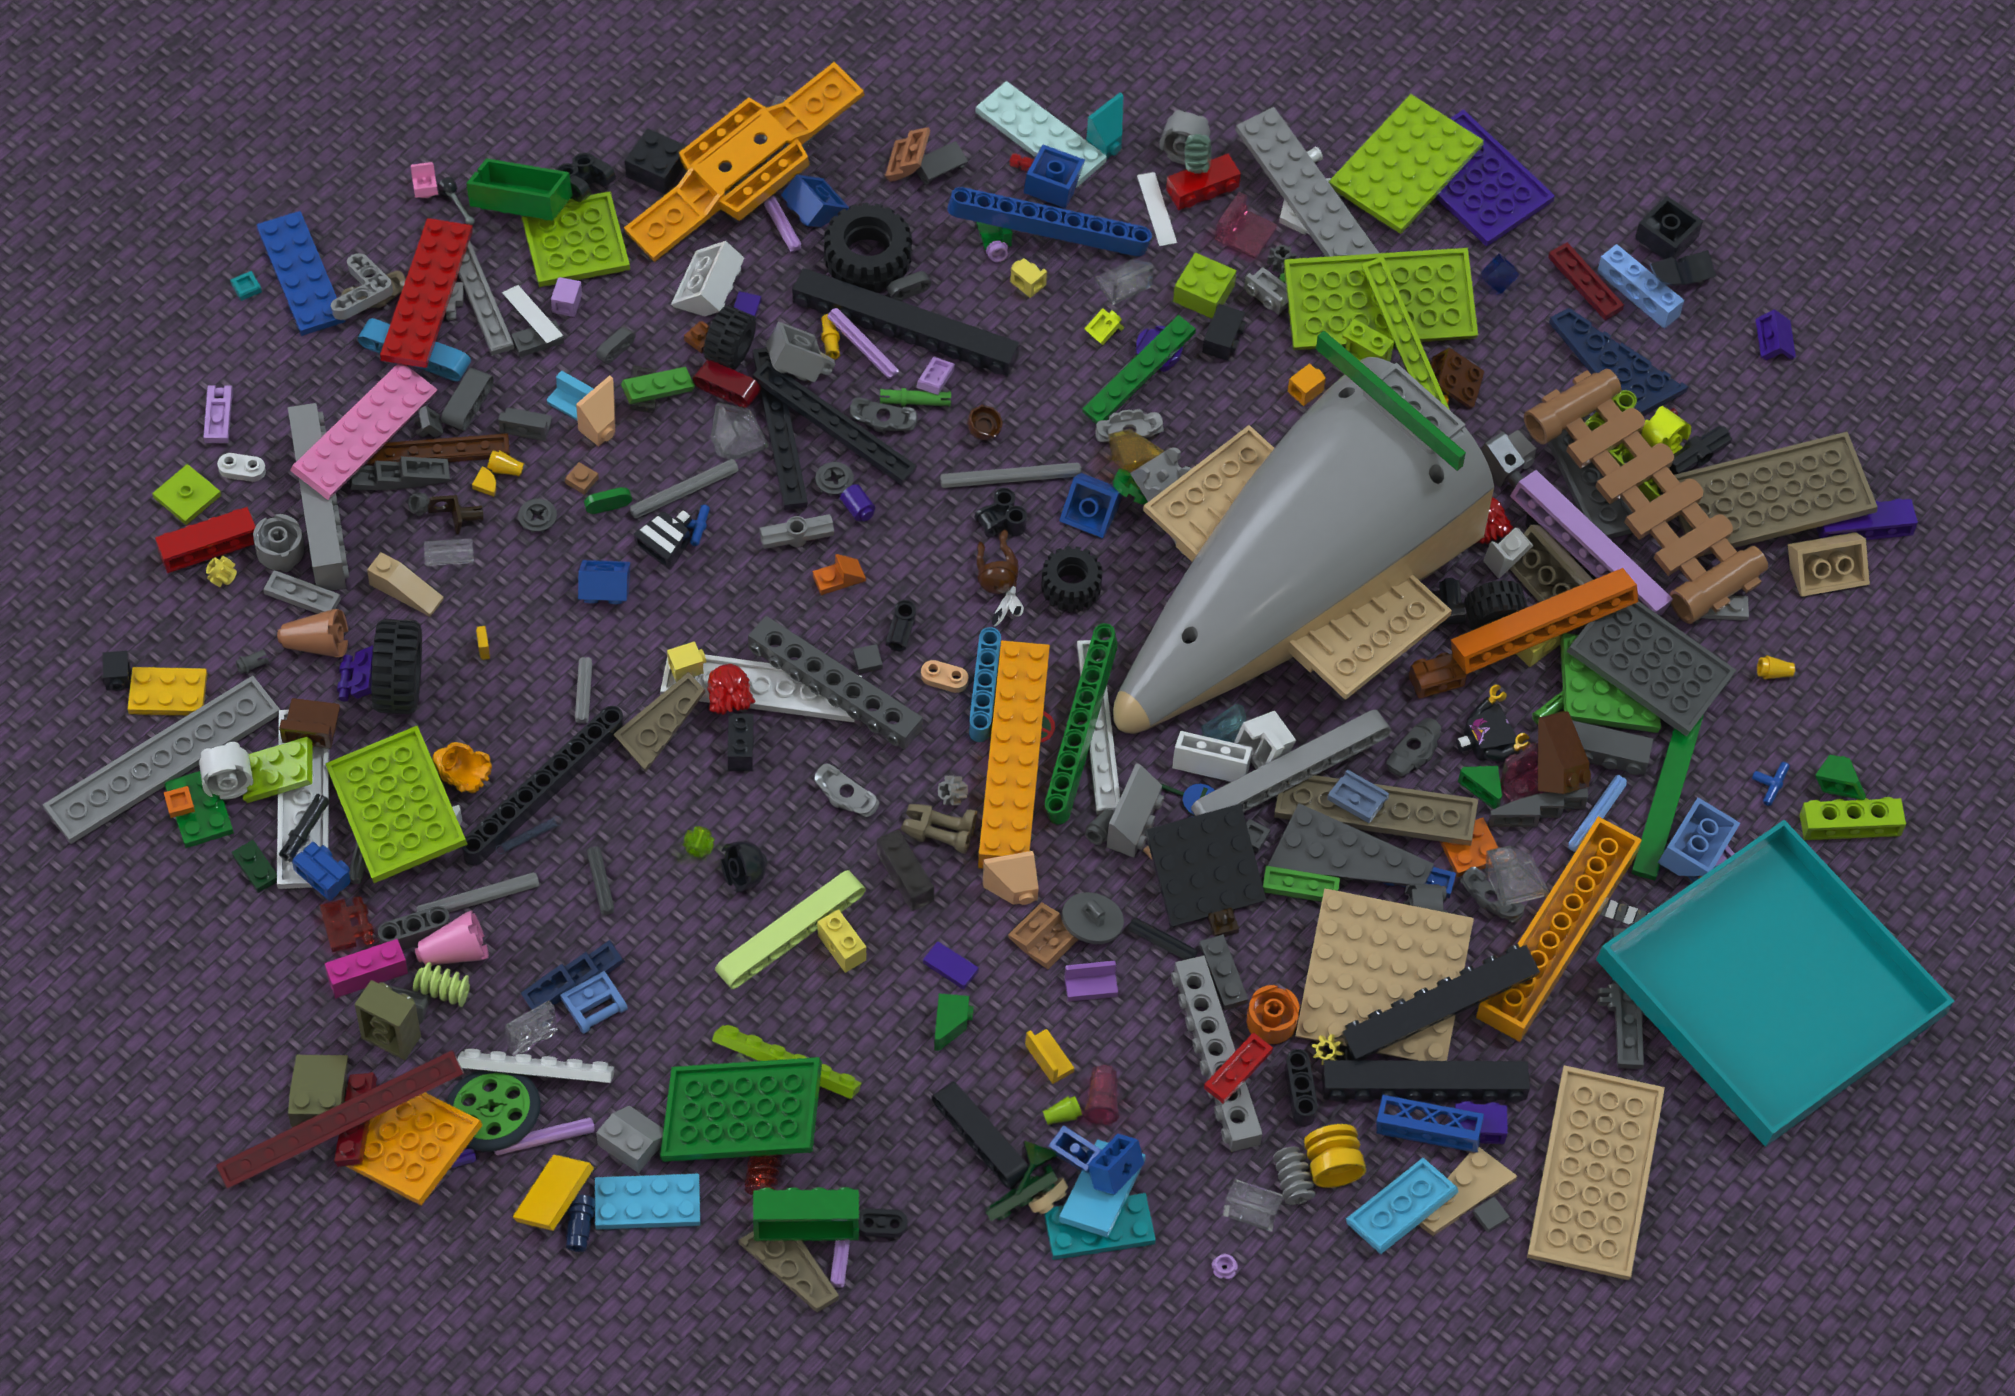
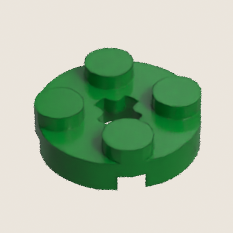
M1121 468L1118 469L1112 482L1114 488L1125 497L1128 494L1134 496V502L1142 505L1148 503L1130 472Z

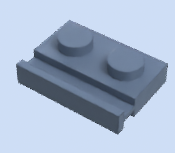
M1348 769L1343 778H1340L1328 794L1329 801L1367 823L1372 821L1382 808L1383 803L1389 799L1388 792Z

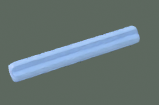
M1616 775L1569 841L1568 848L1576 852L1597 817H1605L1626 787L1627 780L1624 777Z

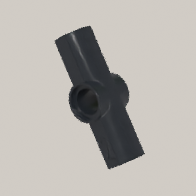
M1719 425L1701 437L1698 435L1692 437L1681 450L1674 453V460L1669 470L1673 475L1687 472L1696 465L1698 467L1705 465L1716 452L1731 443L1732 438L1729 430L1725 426Z

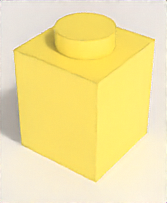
M695 641L667 650L668 665L676 682L688 672L693 677L704 674L705 654L702 649L698 650Z

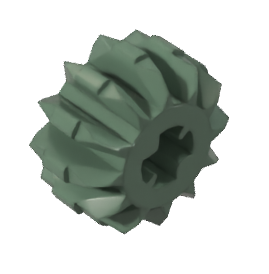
M1189 135L1186 140L1185 167L1189 172H1207L1210 168L1211 140L1207 135Z

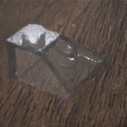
M719 402L716 404L710 439L715 446L716 453L720 457L737 460L769 446L750 409Z
M1510 845L1486 851L1485 871L1502 906L1549 895L1550 892L1531 855Z

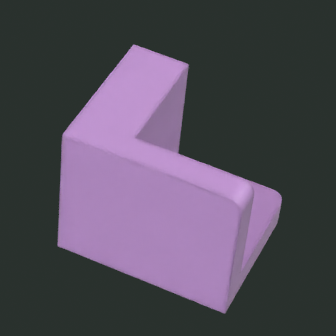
M558 278L551 297L552 313L575 317L582 297L581 281Z

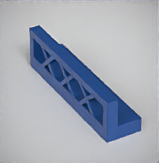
M1383 1095L1376 1121L1377 1134L1478 1153L1484 1114ZM1387 1104L1398 1106L1401 1110L1396 1115L1384 1114ZM1416 1109L1422 1110L1426 1117L1421 1120H1415L1409 1113ZM1443 1114L1448 1115L1452 1121L1442 1125L1438 1124L1435 1118ZM1466 1119L1477 1121L1475 1131L1464 1129L1460 1123Z

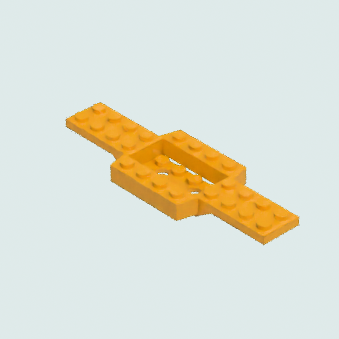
M833 62L780 104L766 108L755 100L747 98L679 152L681 162L687 173L675 188L625 226V232L655 262L719 210L726 212L739 221L791 181L796 174L801 173L810 166L808 156L802 145L864 96V91ZM762 134L767 137V141L764 144H756L754 142L757 135ZM784 144H789L771 160L765 163L762 167H760L757 171H755L752 175H750L747 179H745L743 182H741L738 186H736L733 190H731L728 194L725 195V191H728L731 188V186H733L741 178L747 176L749 172L752 171L755 167H757L760 163L765 162L769 156H771L778 149H781L784 146ZM724 162H728L732 165V168L728 172H722L719 170V166Z

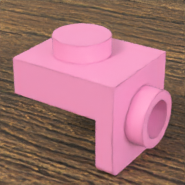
M433 162L411 165L415 198H430L433 195H438Z

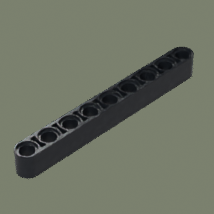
M607 706L465 836L467 845L462 847L465 862L475 866L485 861L501 846V843H504L610 745L616 739L613 734L624 726L622 710L617 706ZM610 720H616V722H614V723H610V722H608V721H610ZM592 736H599V738H596V739H593V738H591V737H592ZM578 751H579V752H583V753L578 754V755H577V754H574L575 752H578ZM561 767H562V768H566V769L561 770V771H560V770H556V769L561 768ZM543 783L548 784L547 786H544V787L539 786L540 784H543ZM526 799L531 800L530 802H527V803L521 802V801L526 800ZM513 816L511 819H505L504 817ZM489 832H496L494 835H487ZM472 848H478L477 851H469Z

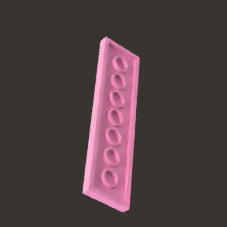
M397 364L294 463L290 471L329 500L418 412V409L422 408L435 396L438 389L407 365Z

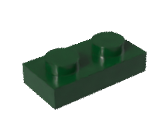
M254 840L231 852L232 857L257 893L277 883V873Z

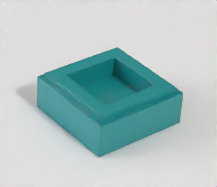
M252 271L230 280L241 301L262 293V288Z

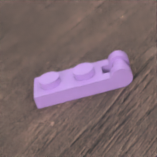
M208 385L204 426L205 443H229L231 404L233 399L232 385H225L224 388Z

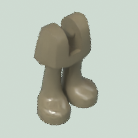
M908 805L906 814L911 819H905L901 826V830L906 835L920 842H924L926 837L933 838L953 846L959 853L965 854L967 852L971 836H973L975 830L976 810L970 809L962 817H953L934 811L930 805ZM936 824L959 832H949L932 827L931 825Z

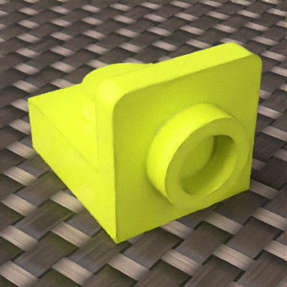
M1102 308L1084 329L1100 344L1104 345L1117 329L1122 331L1124 327L1119 323L1122 318L1113 310L1108 313Z

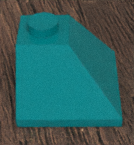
M1121 92L1088 117L1086 141L1105 154L1107 159L1112 155L1118 154L1122 148L1123 94Z

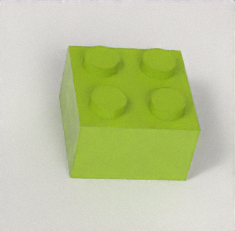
M1195 252L1175 284L1173 302L1212 319L1218 304L1224 305L1235 287L1237 270Z

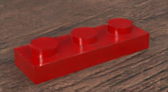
M1253 1032L1204 1084V1089L1224 1104L1272 1053L1273 1047Z

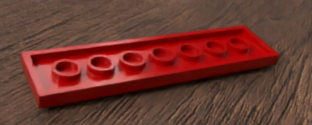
M427 218L380 353L381 361L427 368L473 232L472 225Z

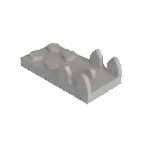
M1169 448L1130 473L1148 502L1192 469L1187 466L1181 468L1178 465L1177 461L1181 457L1179 449Z

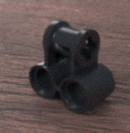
M1000 488L994 494V503L979 509L975 513L974 519L981 523L986 537H994L1003 530H1006L1009 535L1020 536L1026 530L1027 512L1023 507L1015 505V494L1011 489Z

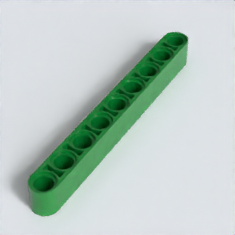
M1107 623L1098 625L1093 631L1046 796L1045 808L1048 818L1056 825L1067 822L1070 817L1118 647L1116 633L1113 626ZM1093 679H1098L1096 682H1090ZM1092 700L1090 703L1084 704L1085 701ZM1082 721H1085V722H1086V723H1084V724H1082V725H1077L1079 722H1082ZM1074 743H1080L1077 746H1071ZM1069 764H1074L1070 768H1065ZM1062 786H1068L1065 789H1059ZM1057 807L1062 808L1059 811H1053Z

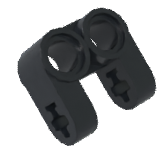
M579 153L573 157L572 163L561 164L556 168L558 171L570 173L573 194L571 199L577 202H582L590 197L591 190L588 184L596 182L605 187L616 179L613 168L590 153Z

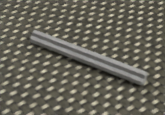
M734 459L719 464L631 505V514L634 518H639L736 473L738 465Z
M533 872L417 906V912L435 906L444 907L448 912L456 911L538 887L539 880L536 873Z

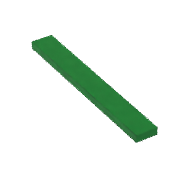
M1322 331L1317 336L1316 350L1456 471L1463 467L1466 452L1326 331Z
M1703 716L1687 737L1674 728L1631 874L1656 880L1660 866L1658 861L1664 853Z

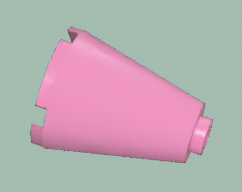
M472 911L464 913L418 942V948H415L418 961L420 963L424 962L425 965L428 962L431 965L479 961L487 959L489 956L487 944L482 946V937H485L477 916L475 913L472 914Z

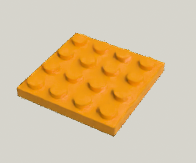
M423 1093L371 1118L362 1165L346 1167L422 1206L483 1125L479 1119L427 1093Z

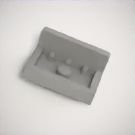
M1264 267L1254 275L1248 273L1245 276L1244 289L1250 296L1260 300L1267 309L1273 310L1279 315L1288 307L1286 284Z

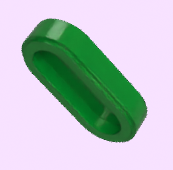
M624 487L594 493L584 500L585 509L590 514H597L623 508L632 502V495L630 490Z

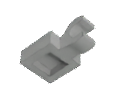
M463 282L455 283L446 309L447 320H456V306H463Z

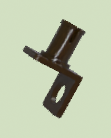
M457 495L429 498L428 513L452 512L456 534H460L462 521H483L482 505L461 507L458 503ZM438 502L447 503L446 505L441 507L434 506Z

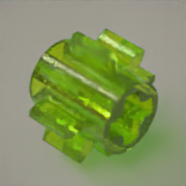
M697 826L693 832L687 830L683 839V846L687 847L686 851L688 854L700 858L704 856L705 852L711 854L715 838L711 837L712 833L707 828Z

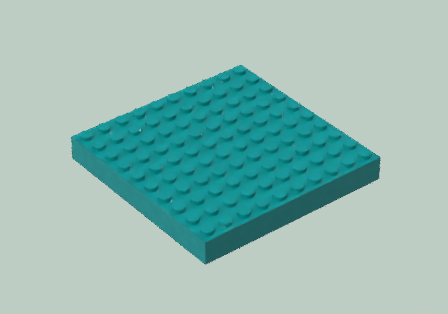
M1785 820L1602 946L1596 958V961L1765 1147L1947 1015L1955 1002Z

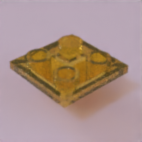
M1131 429L1108 434L1113 462L1129 472L1138 469L1165 452Z

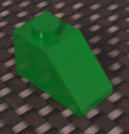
M1829 755L1815 775L1822 791L1864 800L1866 795L1851 759L1845 756Z
M939 994L934 1050L940 1051L967 1030V1021L973 1020L974 1006L969 1005V996Z

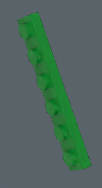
M1178 315L1082 409L1083 413L1096 424L1099 421L1108 420L1111 414L1115 413L1196 333V329Z

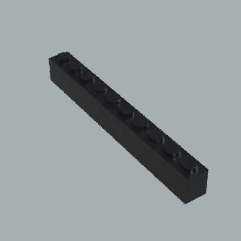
M806 268L802 269L792 288V301L801 307L817 310L824 315L837 308L852 323L860 325L865 329H872L883 333L887 337H895L908 344H915L926 348L931 352L947 355L951 359H958L974 367L990 370L994 374L1008 377L1019 355V342Z

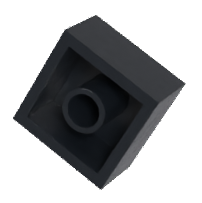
M647 128L624 160L625 177L666 194L684 169L679 152L687 145Z
M1666 196L1639 222L1635 239L1663 259L1671 257L1677 259L1699 237L1703 220L1669 196Z

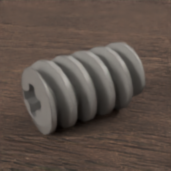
M1295 1146L1281 1149L1274 1154L1276 1170L1279 1172L1280 1188L1283 1191L1282 1197L1288 1205L1302 1204L1316 1196L1314 1191H1310L1314 1186L1313 1183L1307 1181L1311 1178V1173L1304 1172L1309 1169V1164L1304 1162L1307 1159V1155L1305 1153H1298L1300 1148Z

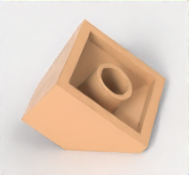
M610 375L576 404L578 430L598 447L605 441H609L615 433L614 383Z
M1033 851L984 859L983 887L1013 905H1027L1037 901L1039 888Z

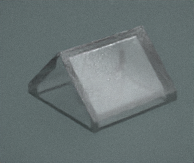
M1133 259L1094 277V279L1111 304L1114 305L1152 287L1154 267L1152 263Z
M1235 1179L1225 1200L1223 1216L1273 1231L1283 1201L1282 1194Z

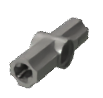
M830 514L808 519L794 516L787 523L759 528L761 543L764 549L787 544L793 547H800L808 540L834 536L833 521Z

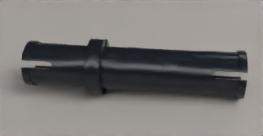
M320 794L315 795L298 825L288 834L290 837L279 852V856L282 859L292 862L300 848L306 845L308 842L307 837L330 803L327 797L324 795L320 797Z

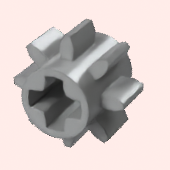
M945 776V781L938 784V796L944 800V805H961V799L967 798L968 785L962 781V776Z

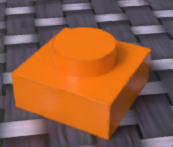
M188 786L164 792L170 818L195 812Z

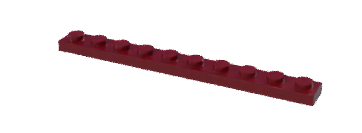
M451 1050L216 1164V1167L226 1187L229 1188L464 1074L454 1051Z

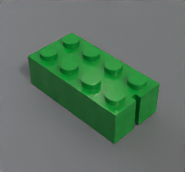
M488 158L477 169L478 172H475L466 183L471 207L551 221L556 218L573 196L569 172Z
M822 1187L813 1188L812 1190H800L799 1188H787L786 1190L761 1188L760 1190H753L754 1241L859 1240V1190H853L849 1187H842L838 1190H827Z

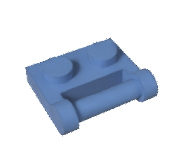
M605 971L560 995L562 1002L583 1034L590 1031V1027L617 1012L623 1013L628 1010L624 999ZM610 998L613 1000V1004L587 1018H584L582 1015Z

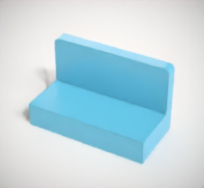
M561 370L556 376L557 388L547 398V404L577 420L576 404L590 393L593 388Z

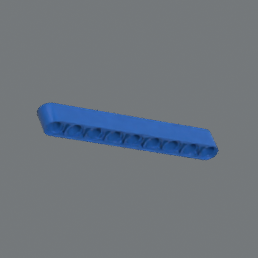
M957 187L952 191L947 206L949 214L957 218L1132 256H1143L1152 238V233L1144 226L964 187Z

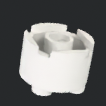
M229 742L226 745L204 749L201 752L199 760L203 790L208 796L213 797L212 794L220 795V799H232L245 794L249 785L252 786L253 777L249 754L240 747L239 743Z

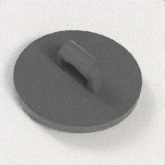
M1084 892L1073 895L1066 901L1062 910V921L1065 928L1077 939L1091 944H1105L1113 941L1120 935L1124 925V918L1120 908L1109 898L1097 893Z

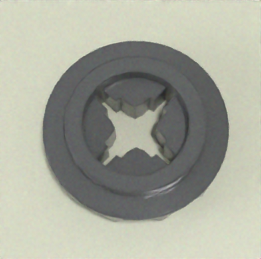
M829 462L822 465L815 477L816 486L820 488L821 493L826 492L829 496L832 494L841 496L846 488L853 485L854 478L851 469L840 462ZM831 474L838 479V485L831 481Z
M532 499L525 502L519 509V523L522 524L524 530L528 529L532 533L535 531L544 533L546 529H552L557 519V512L549 501ZM533 514L537 516L542 514V520L538 518L534 520Z

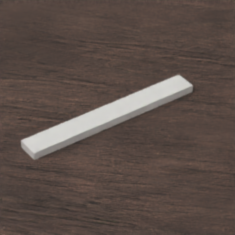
M1091 640L1077 641L1080 677ZM1093 679L1090 682H1096L1098 679ZM1107 687L1089 747L1096 815L1101 814L1105 809L1115 811L1120 800ZM1092 700L1085 701L1084 704H1088Z

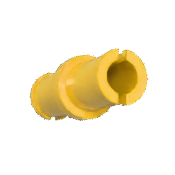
M828 314L821 318L823 328L821 340L825 346V355L835 360L840 357L838 346L840 334L836 326L828 319Z

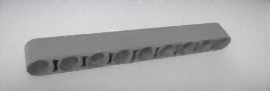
M1371 710L1203 796L1192 805L1191 810L1196 816L1235 804H1241L1243 812L1384 740L1391 733V728L1378 710Z

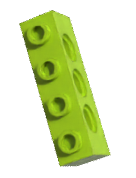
M1884 797L1873 800L1865 798L1864 800L1850 801L1835 799L1826 802L1811 800L1804 802L1800 812L1804 840L1901 836L1906 826L1901 798ZM1872 814L1878 815V816H1880L1881 818H1877V817L1873 816ZM1848 815L1854 816L1856 819H1852Z

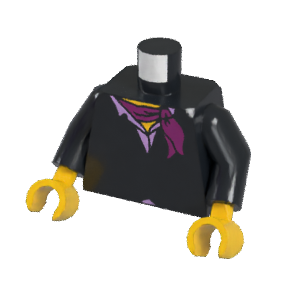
M1493 685L1490 688V697H1486L1467 718L1464 729L1465 736L1456 739V745L1460 752L1472 749L1478 760L1486 759L1488 761L1504 763L1519 754L1520 749L1529 751L1532 748L1530 742L1523 744L1525 740L1529 739V736L1526 733H1520L1516 736L1500 704H1495L1496 701H1504L1507 696L1504 691L1499 696H1496V692L1501 689L1500 685Z

